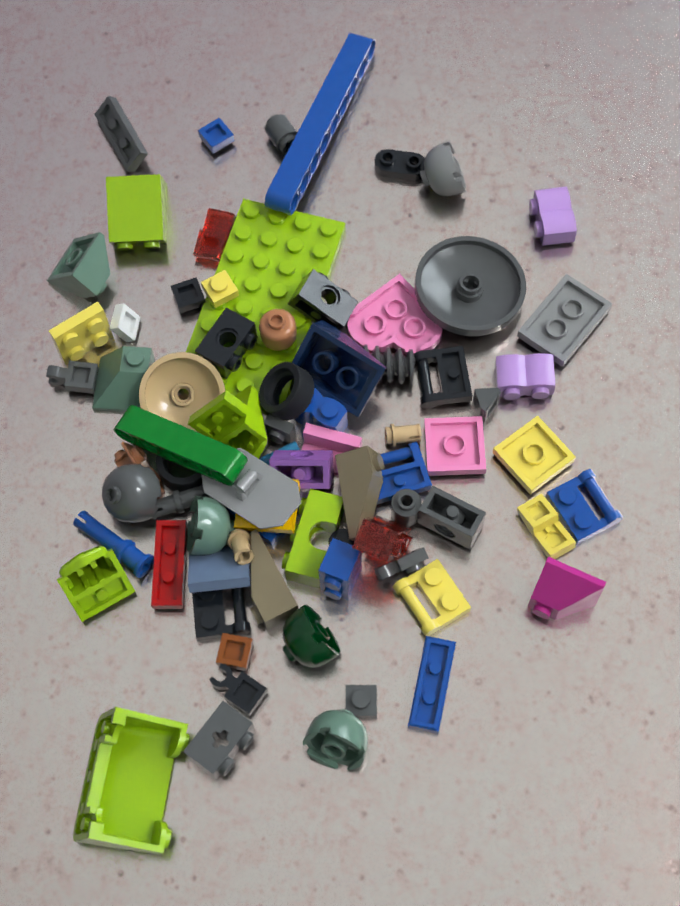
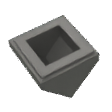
M497 387L474 389L473 404L477 416H482L483 422L487 420L499 404L501 390Z

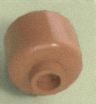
M283 309L269 310L260 319V337L267 348L273 351H282L293 345L297 336L296 322L288 311Z

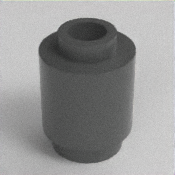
M273 115L267 120L264 130L277 150L287 154L297 131L285 115Z
M402 489L394 494L391 503V516L395 523L400 526L409 527L418 522V511L422 504L419 494L411 489Z

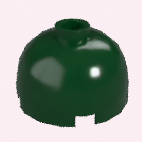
M306 604L287 618L283 626V640L286 645L282 649L287 658L292 662L297 660L300 664L307 667H320L340 655L341 649L329 627L324 628L319 622L322 618Z

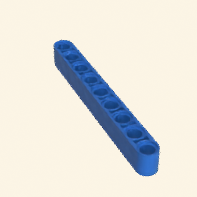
M349 33L267 190L265 196L266 208L289 215L295 212L374 55L375 39L354 33Z

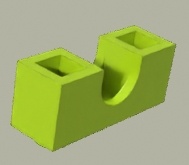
M310 489L308 497L302 498L298 514L302 515L299 525L295 524V532L290 536V541L293 542L291 552L286 551L282 561V569H285L286 580L320 588L319 568L327 551L315 548L310 542L320 532L333 533L339 529L344 513L342 496Z

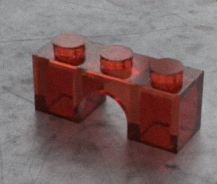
M374 516L373 519H363L352 548L389 562L401 557L404 553H408L413 537L409 536L410 528L381 516Z

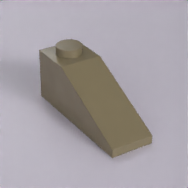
M368 445L335 455L349 539L359 545L367 543L383 483L381 471L384 470L383 458L380 453H377Z
M256 529L251 532V550L254 554L251 561V598L254 606L250 608V611L256 623L260 624L263 622L268 631L286 622L287 618L298 609V605Z

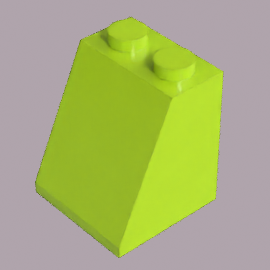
M160 174L106 177L109 243L117 246V250H132L133 245H144L145 249L160 248V244H167V183Z

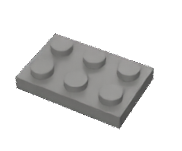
M566 274L518 330L517 337L541 353L552 354L554 362L563 367L608 313L612 303Z

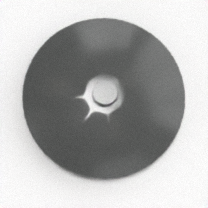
M459 236L439 242L424 254L418 264L414 289L422 311L436 325L459 335L483 336L505 328L517 317L526 295V278L517 259L501 245L481 237Z

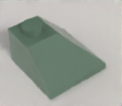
M98 232L75 238L47 281L82 298L99 296L107 286L105 282L111 275L104 235Z
M123 346L100 357L92 406L93 410L125 412L130 405L141 408L139 403L140 383L147 369L156 361L152 348Z

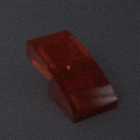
M212 208L208 209L203 230L200 229L193 256L220 262L236 219L234 213Z

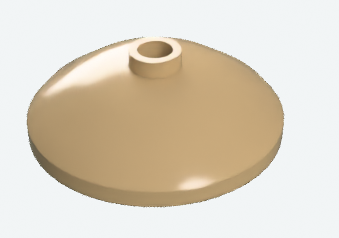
M188 352L171 353L156 360L143 375L139 387V403L141 409L196 431L188 425L190 416L225 392V385L218 370L207 359ZM180 389H186L189 392L187 399L179 397L178 392Z

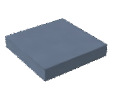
M229 546L223 547L219 552L212 555H189V593L250 586V563L245 565L238 564L234 560L233 549Z

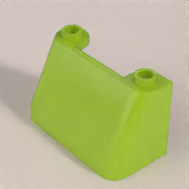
M114 707L100 715L94 732L74 825L73 840L75 842L152 854H164V849L168 848L171 840V830L168 829L167 822L162 821L173 760L189 744V734L186 733L188 724L119 707Z

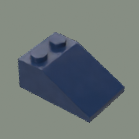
M324 320L312 323L292 363L306 370L312 376L314 388L324 397L337 400L348 412L356 417H360L387 368L347 334Z

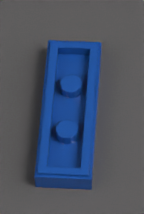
M426 636L408 728L439 734L456 642Z

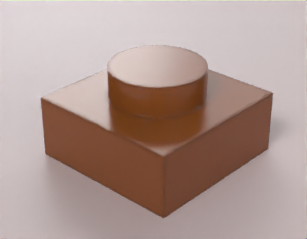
M222 633L216 659L217 666L225 664L233 669L247 671L253 638Z

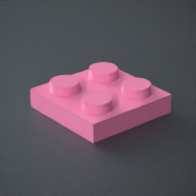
M482 416L424 418L426 463L429 476L486 474Z

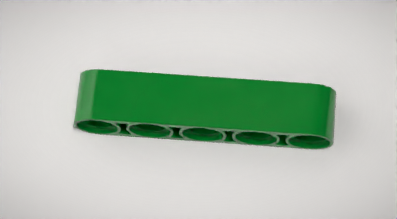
M130 405L113 429L120 438L128 443L228 486L234 484L248 462V458L239 450L134 405Z

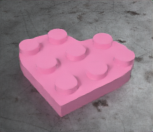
M400 274L357 304L347 323L348 336L362 348L366 344L369 353L373 352L375 346H379L380 352H384L386 347H390V349L395 348L396 350L401 348L402 353L407 355L409 349H413V353L433 350L442 338V328L432 322L422 311L415 295V289Z

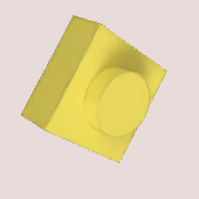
M226 270L201 282L203 290L215 308L239 296V291Z

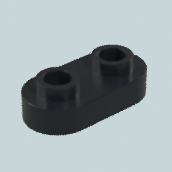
M384 149L376 154L374 166L376 172L383 177L417 181L422 179L420 171L425 170V157L419 153Z

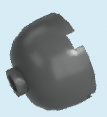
M126 464L115 468L105 478L102 486L103 504L108 513L117 520L130 523L144 522L151 519L158 510L159 506L155 505L157 497H161V487L159 479L149 467H143L141 464Z

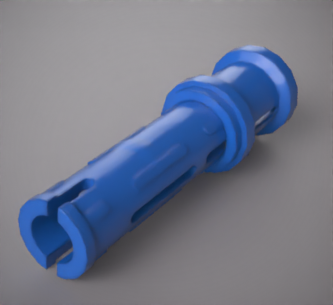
M84 510L78 514V516L86 521V524L77 518L74 519L73 525L76 528H79L100 545L106 547L107 550L112 549L120 564H125L133 570L135 577L142 578L152 568L154 564L153 555L140 551L136 548L134 541L129 539L123 540L92 517L87 511Z

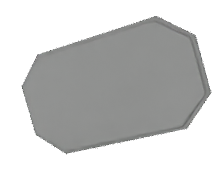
M237 448V450L248 458V462L232 486L222 484L201 474L205 494L259 529L283 526L301 504L299 487L296 481L242 448Z

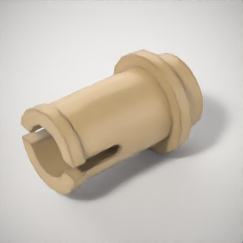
M390 424V427H385L384 429L386 444H391L392 447L396 446V443L421 442L422 440L420 437L422 436L420 424L405 426Z
M243 529L233 530L228 536L227 541L229 547L233 549L234 560L240 565L248 564L254 557L250 546L251 535Z

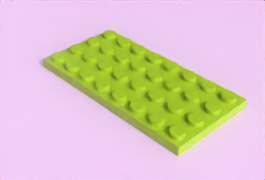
M248 199L242 200L215 272L216 275L226 270L237 287L239 296L217 308L213 306L208 296H206V302L203 304L186 352L195 354L196 348L225 308L255 323L258 336L257 342L250 351L247 350L243 355L242 363L238 370L231 372L227 379L222 377L225 391L227 390L235 396L251 385L259 394L264 377L274 366L283 362L292 363L309 328L314 322L288 305V302L301 280L313 269L323 273L329 279L346 229L345 222L298 211L289 215L266 208L264 203ZM269 310H286L295 319L297 329L296 340L286 350L273 351L267 348L261 340L259 331L260 319ZM226 343L223 346L230 347L234 345V343ZM294 378L282 389L279 404L290 395Z

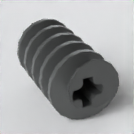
M364 344L363 348L369 353L368 346ZM375 346L370 354L387 367L379 382L382 381L386 374L389 383H392L395 376H398L400 384H404L406 378L409 377L412 385L415 367L413 349H409L405 357L401 348H398L395 355H392L390 347H386L384 353L380 354L379 346Z

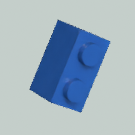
M332 538L319 568L320 589L324 591L323 593L326 596L335 600H340V598L349 600L362 569L361 548Z

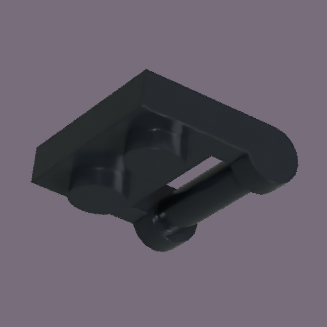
M463 346L414 353L422 396L420 397L422 408L431 409L437 405L472 401L473 395ZM431 362H436L441 387V392L433 393L428 366Z
M243 587L231 589L235 621L231 625H226L223 590L192 593L197 641L219 639L222 637V633L237 636L251 633L250 622H247Z

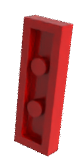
M156 520L151 598L153 609H183L187 541L186 520Z

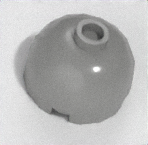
M450 140L433 147L426 154L424 159L425 170L420 171L425 187L430 185L436 194L444 197L456 196L467 192L461 166L456 157L453 156L455 150Z

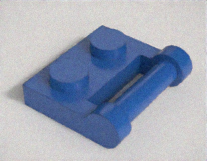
M417 441L409 443L408 447L381 454L384 465L409 458L413 462L381 470L383 483L377 504L391 501L394 494L402 489H411L417 493L431 489L432 483Z
M587 469L577 477L548 491L545 496L558 513L568 533L576 541V545L623 519L620 511L613 508L595 481L596 475L592 469ZM583 486L587 488L604 514V518L598 520L579 491V488Z

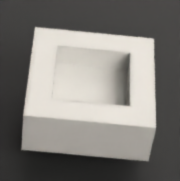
M124 303L117 304L114 308L109 329L125 342L135 341L141 317Z

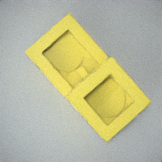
M543 494L517 507V511L524 524L547 558L549 556L557 559L576 548V541L560 523L558 513Z

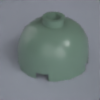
M195 495L189 510L195 513L192 514L191 521L187 523V551H190L189 555H212L219 552L226 545L228 536L235 530V520H230L229 510L217 500L207 496Z
M345 709L328 710L320 713L313 719L306 731L303 746L306 744L308 746L307 754L322 765L338 769L337 763L348 765L347 770H353L360 767L365 759L368 749V735L366 727L352 712Z

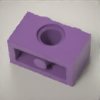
M275 450L269 460L271 467L291 479H298L300 481V489H329L334 479L333 450Z

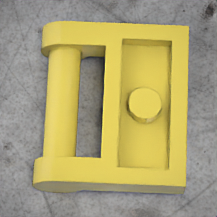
M438 559L410 576L398 580L392 586L397 595H402L422 625L420 629L425 637L434 634L471 611V606ZM418 585L439 617L431 619L411 588Z

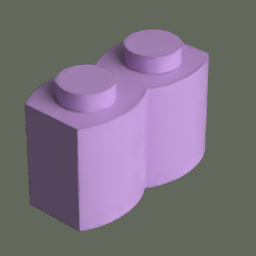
M567 186L535 190L533 199L529 200L530 214L536 217L534 222L535 237H540L542 246L575 242L577 226Z
M537 353L525 356L507 354L496 356V387L501 390L500 397L506 400H516L520 396L527 395L532 396L534 399H545L549 395L554 394L555 373L552 354Z

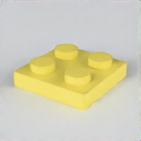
M99 302L92 304L49 330L59 356L65 365L69 364V360H80L85 353L95 347L103 346L113 337L104 309Z
M538 415L495 446L492 452L530 495L575 462L576 456Z

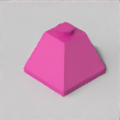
M548 556L530 598L528 608L532 609V612L538 617L557 620L594 607L606 582Z

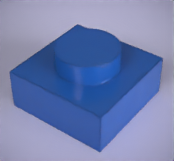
M220 117L198 130L199 137L213 154L235 141L234 134Z

